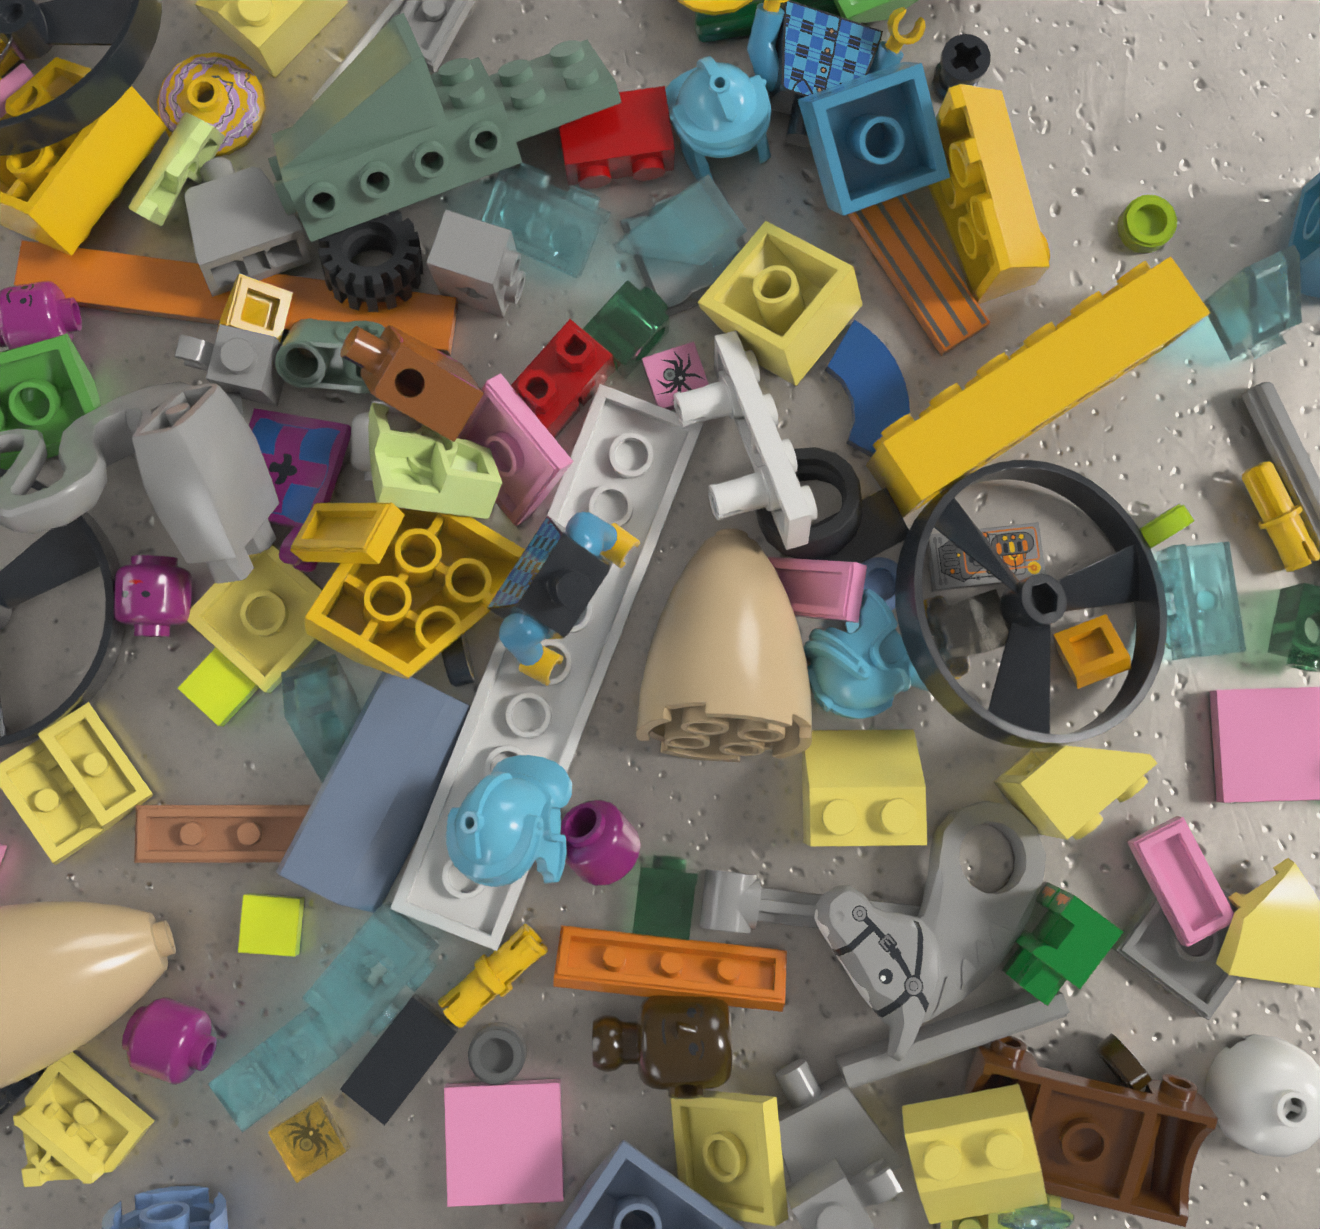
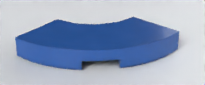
M854 320L825 371L842 385L851 402L853 424L846 444L872 457L876 452L873 443L882 437L881 432L910 413V403L906 383L895 358L874 333Z

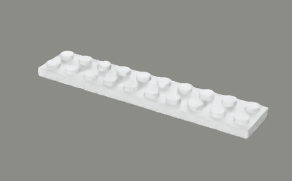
M599 384L570 457L574 462L564 473L547 516L566 528L568 521L576 513L589 512L610 525L613 523L618 524L640 541V545L638 547L634 546L627 553L623 560L626 563L623 568L617 567L601 555L610 565L609 572L570 633L564 639H545L541 642L543 646L563 656L561 665L556 663L549 676L551 682L548 686L520 672V662L502 644L500 637H498L391 905V910L495 951L500 947L530 869L516 882L501 887L484 886L468 879L454 866L448 855L446 845L448 814L452 808L460 807L467 794L483 778L491 774L496 764L505 758L517 755L544 757L556 762L568 773L702 431V422L682 428L675 412Z

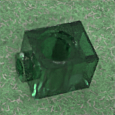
M627 280L587 323L583 330L613 355L616 371L626 379L642 362V358L646 357L669 332V316L665 313L668 310V306L649 287L644 286L639 290Z
M1300 583L1280 589L1267 653L1287 657L1286 666L1309 672H1320V586ZM1308 617L1318 627V638L1315 643L1310 641L1305 633V622Z

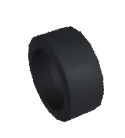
M817 447L797 448L794 451L797 458L798 469L795 474L798 481L819 480L833 485L842 496L840 512L831 521L817 527H811L808 544L788 550L784 546L771 511H767L764 507L756 509L755 512L759 527L766 541L781 554L796 559H823L841 551L857 534L863 519L860 480L851 464L837 453Z

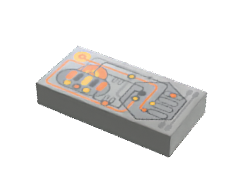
M1039 522L979 529L1019 581L1032 575L1046 574ZM941 533L931 534L927 544V555L932 592L1003 584Z

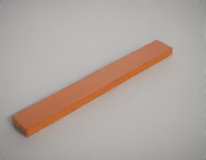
M25 240L21 241L14 285L51 281L62 290L65 298L73 297L79 307L214 325L219 324L231 292L228 291L212 297L198 263L86 248H77L73 255L70 256L43 243ZM276 274L259 280L293 293L283 334H288L292 326L301 319L312 318L341 322L371 321L381 324L385 328L391 325L432 348L451 356L459 304L456 297L412 292V297L406 302L399 296H396L397 307L388 310L385 302L377 303L378 312H368L366 302H362L359 311L349 307L348 298L343 303H340L335 299L333 290L329 292L325 280Z

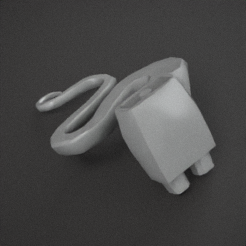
M179 381L148 386L118 397L81 416L62 433L59 447V462L64 471L62 478L48 488L29 495L26 494L34 484L48 455L43 435L38 430L13 429L0 432V454L21 451L13 465L0 479V525L12 531L36 533L69 524L95 507L107 483L106 467L136 453L143 485L157 516L187 564L206 562L215 583L220 584L246 579L254 569L248 555L258 554L269 549L277 539L268 517L277 507L279 501L255 435L233 401L218 384L191 386Z

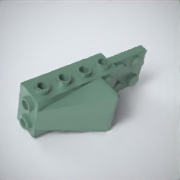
M402 13L394 16L292 127L272 134L276 155L268 158L277 181L274 182V186L286 214L289 216L298 213L310 241L313 242L523 163L516 142L622 102L616 81L588 39L581 42L577 40L561 42L555 45L549 54L530 61L524 59L510 61L501 66L498 73L490 76L479 57L471 60L458 58L448 61L439 68V72L430 75L422 51L405 14ZM430 151L439 153L438 158L434 162L425 163L423 157L425 153ZM382 172L384 179L379 183H374L371 174ZM321 192L329 193L332 196L325 203H316L312 200L316 194Z

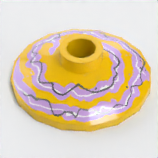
M217 52L196 54L175 65L163 80L157 99L159 118L167 126L165 131L169 138L184 112L207 122L220 131L225 138L215 157L230 155L248 145L260 130L266 111L264 89L253 70L236 57ZM214 91L210 101L205 103L198 102L202 94Z

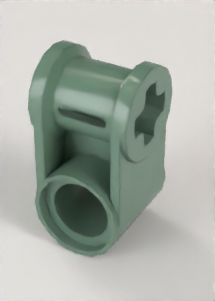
M312 318L301 319L292 326L276 354L275 365L277 372L284 381L299 388L311 387L347 390L353 393H370L360 374L362 368L340 357V352L346 337L355 326L366 330L380 338L385 327L371 321L341 322ZM297 348L308 349L316 358L304 356Z

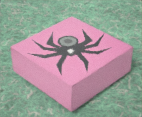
M694 341L642 358V365L657 406L673 410L675 409L674 393H682L708 385Z

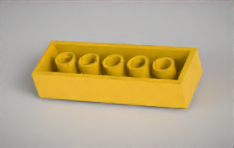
M1170 256L1153 268L1150 267L1147 261L1140 263L1116 281L1118 285L1104 295L1097 291L1070 310V316L1056 326L1051 321L1036 330L1023 341L1025 345L1009 357L1003 352L988 361L976 371L977 376L964 385V390H962L958 383H955L940 392L928 402L930 406L918 415V420L915 421L909 413L881 432L882 437L873 443L876 452L867 462L866 467L881 489L887 488L902 518H905L931 501L948 486L979 470L1156 355L1208 316L1210 311L1173 258Z

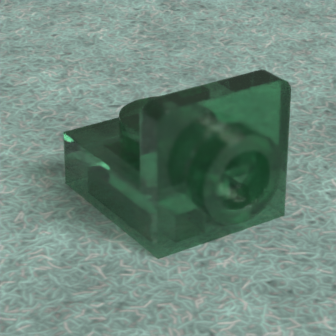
M653 855L652 864L641 863L633 933L689 940L698 872L695 869L686 868V858Z

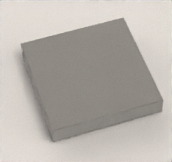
M1222 889L1233 912L1237 911L1238 908L1235 907L1228 898L1230 894ZM1153 891L1146 897L1123 929L1122 935L1112 947L1114 951L1207 1020H1210L1240 977L1228 975L1216 964L1229 926L1189 947L1180 945Z

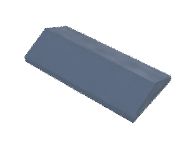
M382 671L276 872L280 876L338 905L378 914L423 828L471 706L414 677L406 680Z

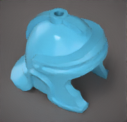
M711 56L699 59L696 68L682 73L671 81L665 89L670 120L680 138L682 153L692 174L701 185L713 183L714 181L705 156L714 158L733 157L757 145L760 164L771 158L766 135L771 121V105L765 87L766 80L762 79L760 75L748 77L740 68L728 63L715 62Z
M871 589L863 590L859 623L846 622L847 632L833 627H828L825 631L813 629L808 637L809 641L805 642L804 645L806 659L811 663L807 667L810 689L814 694L816 702L826 712L832 711L834 714L849 719H865L884 712L892 706L894 696L899 692L908 691L910 686L929 692L910 661L901 635L895 630L898 623L892 610Z
M533 755L512 756L497 763L491 774L483 778L467 794L461 806L452 808L448 814L446 845L448 855L454 866L468 879L480 885L501 887L512 884L522 878L531 868L534 861H536L537 872L542 874L544 883L559 882L565 866L567 852L566 837L560 834V808L566 806L572 796V781L566 770L554 761Z

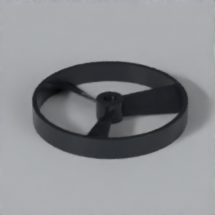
M0 0V38L6 44V47L0 54V63L10 49L22 60H34L47 54L54 45L111 46L94 68L66 92L32 111L1 120L0 156L26 153L57 143L85 128L110 109L130 88L151 55L160 29L162 0H52L39 4L35 0Z
M1010 460L983 467L948 486L922 509L909 529L900 551L896 569L895 606L900 633L910 661L926 688L940 705L959 722L978 734L1002 744L1036 749L1086 740L1109 731L1125 720L1144 700L1152 687L1160 669L1167 638V605L1159 568L1150 546L1131 516L1108 492L1081 474L1060 465L1036 460ZM991 480H1017L1042 486L1068 499L1086 513L1102 530L1116 553L1059 580L1041 573L1019 581L954 497L967 486ZM933 528L1007 586L1001 596L1000 608L1002 616L1010 628L988 710L976 702L956 681L939 654L929 629L923 601L922 575L927 544ZM1134 602L1136 617L1135 647L1131 669H1129L1120 691L1105 711L1086 726L1070 734H1050L1051 624L1061 619L1066 611Z
M0 469V479L8 470ZM35 480L31 488L40 491L48 488L50 485ZM88 512L67 525L50 529L0 571V630L10 620L13 607L98 567L101 569L106 599L105 621L101 641L91 667L82 682L68 699L44 719L11 735L6 734L0 699V748L18 745L39 738V732L90 702L102 688L118 658L126 624L119 622L114 615L115 575L121 565L108 537Z

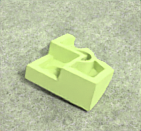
M184 112L128 208L147 220L162 226L187 177L201 184L203 179L200 169L207 161L214 159L225 136L207 122Z
M378 403L371 404L368 414L369 454L377 503H393L398 508L489 519L502 485L501 477L489 448L467 439L457 438L453 442L425 425H422L416 431L390 430L386 416L390 407Z

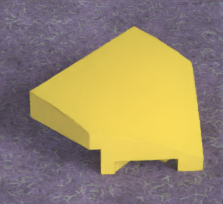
M1287 858L1273 867L1276 875L1246 895L1235 892L1228 897L1238 910L1234 912L1216 964L1228 975L1320 988V901L1295 862Z
M71 1052L47 1067L24 1098L26 1106L13 1115L14 1126L23 1131L28 1163L21 1169L24 1187L42 1186L45 1182L54 1180L80 1179L83 1184L94 1183L103 1173L113 1172L123 1162L155 1120L79 1056Z

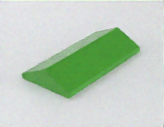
M67 333L0 352V432L13 429L38 430L43 435L48 454L47 458L59 455L63 431L76 419L101 406L95 381ZM21 451L1 453L0 469L8 470Z

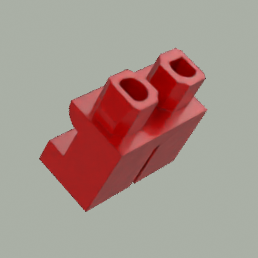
M569 319L511 386L551 435L556 438L580 411L579 403L585 406L596 393L599 384L603 385L616 371L614 358L607 349L574 321Z

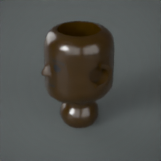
M651 996L639 1006L637 1021L623 1022L612 1015L598 1017L592 1023L593 1067L604 1072H612L623 1065L638 1064L640 1079L646 1086L657 1090H668V1096L675 1099L702 1097L704 1095L703 1089L718 1088L731 1077L732 1027L729 1006L723 1000L711 997Z

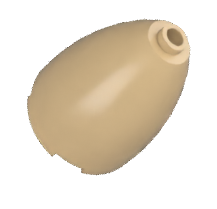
M722 529L717 531L715 536L704 541L686 564L672 588L658 619L647 654L640 688L636 737L639 741H650V737L661 741V753L694 760L740 762V756L759 755L764 753L765 750L773 749V757L778 759L790 757L807 750L812 743L811 691L807 660L799 626L789 597L774 566L760 545L754 539L749 538L745 531Z
M46 901L0 907V1089L54 1064L83 1046L118 1020L147 993L168 968L167 956L176 953L174 938L166 920L157 923L155 917L150 912L120 905L84 901Z

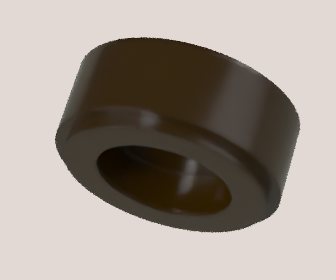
M1111 1033L1096 1046V1052L1126 1088L1140 1091L1152 1081V1078L1141 1063L1114 1034Z

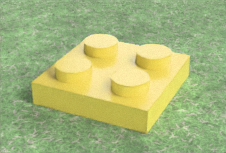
M274 544L261 553L248 555L254 569L246 579L220 584L214 583L190 609V615L187 620L262 691L270 694L319 642L317 639L306 634L305 616L323 590L304 571L296 570L293 565L282 562L279 558L280 549Z
M703 1090L704 1095L694 1099H675L670 1097L678 1179L734 1220L774 1227L788 1220L777 1097Z

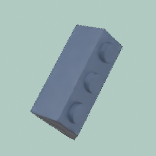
M622 1140L588 1177L554 1229L747 1228L628 1142Z

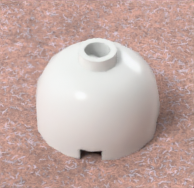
M1257 1034L1243 1037L1246 1040L1238 1042L1231 1049L1225 1047L1216 1055L1207 1073L1205 1098L1218 1118L1219 1128L1228 1138L1256 1154L1284 1158L1305 1152L1320 1139V1067L1309 1054L1276 1036Z

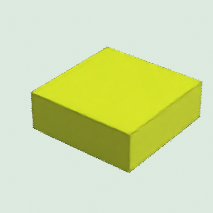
M215 647L177 689L217 726L224 727L259 687Z
M256 893L244 894L238 953L293 957L299 955L305 897Z

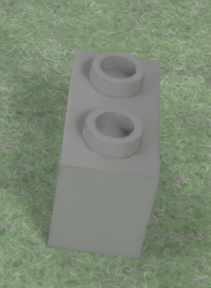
M445 209L427 260L428 268L440 295L456 297L461 305L504 318L509 302L517 304L522 294L526 272L521 271V254L516 251L512 231Z

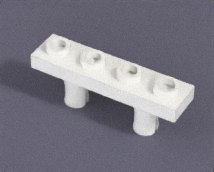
M736 330L716 335L714 340V371L719 382L673 394L675 412L682 428L725 416L734 419L755 473L708 486V495L714 516L718 521L726 517L765 507L767 511L772 513L786 550L808 544L811 520L817 518L815 499L808 485L801 487L795 472L798 469L796 454L789 439L781 440L776 428L778 426V413L771 394L762 395L758 385L760 372L755 354L752 350L744 351Z

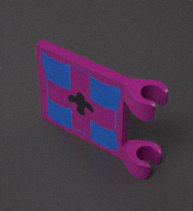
M254 408L248 426L257 439L279 504L270 514L268 520L271 524L293 528L282 542L279 558L282 562L293 565L296 570L312 572L316 569L318 562H303L290 551L291 545L314 504L330 503L351 438L352 427L338 422Z

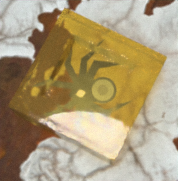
M322 1097L267 1132L296 1183L343 1155L350 1148L348 1141Z

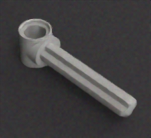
M706 869L700 927L727 932L751 933V930H755L757 922L819 929L814 917L816 904L823 894L761 887L760 879L757 878V875ZM869 900L874 907L883 911L913 917L918 916L921 908L919 905Z

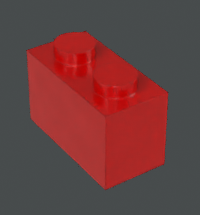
M665 86L619 92L622 103L559 126L568 186L579 184L580 187L585 189H595L608 185L612 179L633 177L638 181H649L660 178L667 171H674L675 146Z

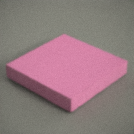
M500 373L485 382L481 389L484 395L457 438L470 440L491 450L502 480V485L495 502L515 526H518L531 517L574 461Z
M1320 687L1209 691L1216 802L1320 800Z
M561 1079L516 1080L499 1085L485 1082L446 1084L444 1087L447 1207L564 1202Z

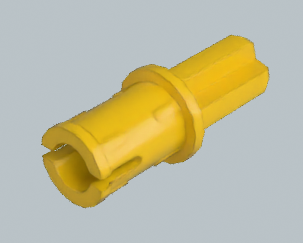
M1268 461L1247 469L1242 474V480L1262 518L1258 526L1260 530H1267L1286 572L1301 569L1319 560L1320 552L1317 550L1313 540H1311L1299 514L1303 509L1301 505H1293L1274 465Z

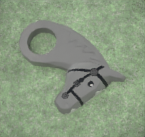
M982 801L953 810L947 815L933 833L925 892L917 917L886 912L874 907L862 893L850 885L834 887L823 894L816 904L814 919L822 935L839 959L860 995L886 1025L890 1026L887 1055L896 1061H901L905 1057L922 1023L933 1019L962 1001L987 979L1005 958L1030 919L1044 878L1046 854L1036 826L1013 806L992 801ZM979 824L991 825L1001 831L1010 842L1014 854V869L1008 883L998 892L991 894L983 893L969 883L962 872L959 861L960 846L966 834Z

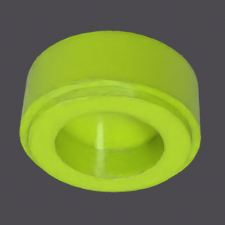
M1142 195L1132 200L1120 214L1117 223L1118 235L1123 244L1130 250L1142 254L1153 253L1161 249L1173 237L1177 228V216L1171 204L1162 197Z
M1179 503L1139 529L1150 548H1153L1195 520L1186 506Z

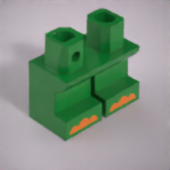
M1049 882L1045 884L1036 898V902L1048 911L1032 933L1023 930L1015 941L1020 946L1002 969L1018 985L1046 1006L1050 1004L1066 980L1081 989L1123 933L1121 929L1081 899Z

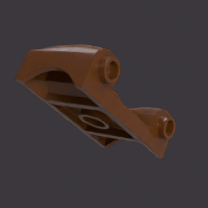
M1007 1036L976 1047L963 1094L1019 1084L1030 1120L1046 1194L1186 1227L1189 1217V1187L1194 1162L1203 1141L1215 1130L1218 1122L1217 1116L1206 1100L1197 1093L1198 1087L1194 1083L1177 1075L1164 1074L1161 1080H1152L1147 1084L1145 1092L1039 1067L1034 1056L1026 1051L1027 1045L1013 1036Z

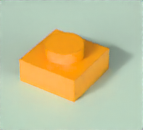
M1107 614L1053 634L1055 647L1077 689L1131 669L1130 655Z

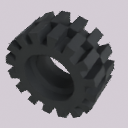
M398 210L390 212L388 216L385 214L318 239L320 247L318 249L329 292L333 290L335 299L340 303H343L348 298L349 307L359 311L362 302L367 303L368 312H378L377 303L385 302L388 310L397 307L396 296H399L406 302L412 297L411 287L418 290L421 284L420 274L423 275V261L418 231L415 232L414 224L409 218L404 221L402 220V214ZM367 250H383L392 254L389 260L376 266L365 267L350 262L357 254Z

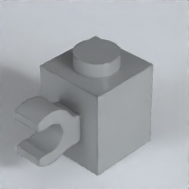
M221 324L219 325L215 344L195 337L180 335L174 357L184 360L185 366L208 371L206 379L212 384H218L224 392H240L241 399L278 407L284 380L277 372L275 365L276 354L282 345L275 336Z
M835 1157L786 1187L791 1209L803 1229H875L865 1207L883 1203L902 1191L900 1184L884 1158L875 1161L860 1173L848 1179Z

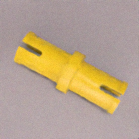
M524 923L497 951H494L488 957L483 954L474 962L475 969L438 1000L439 1006L444 1009L443 1013L455 1026L463 1028L478 1011L497 995L504 997L513 989L512 982L530 965L548 952V948L544 943L540 945L543 940L536 931Z

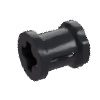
M960 34L952 37L945 44L940 55V62L934 70L931 84L934 93L941 101L944 100L950 87L959 84L978 87V82L985 75L991 58L988 46L981 38L972 34Z

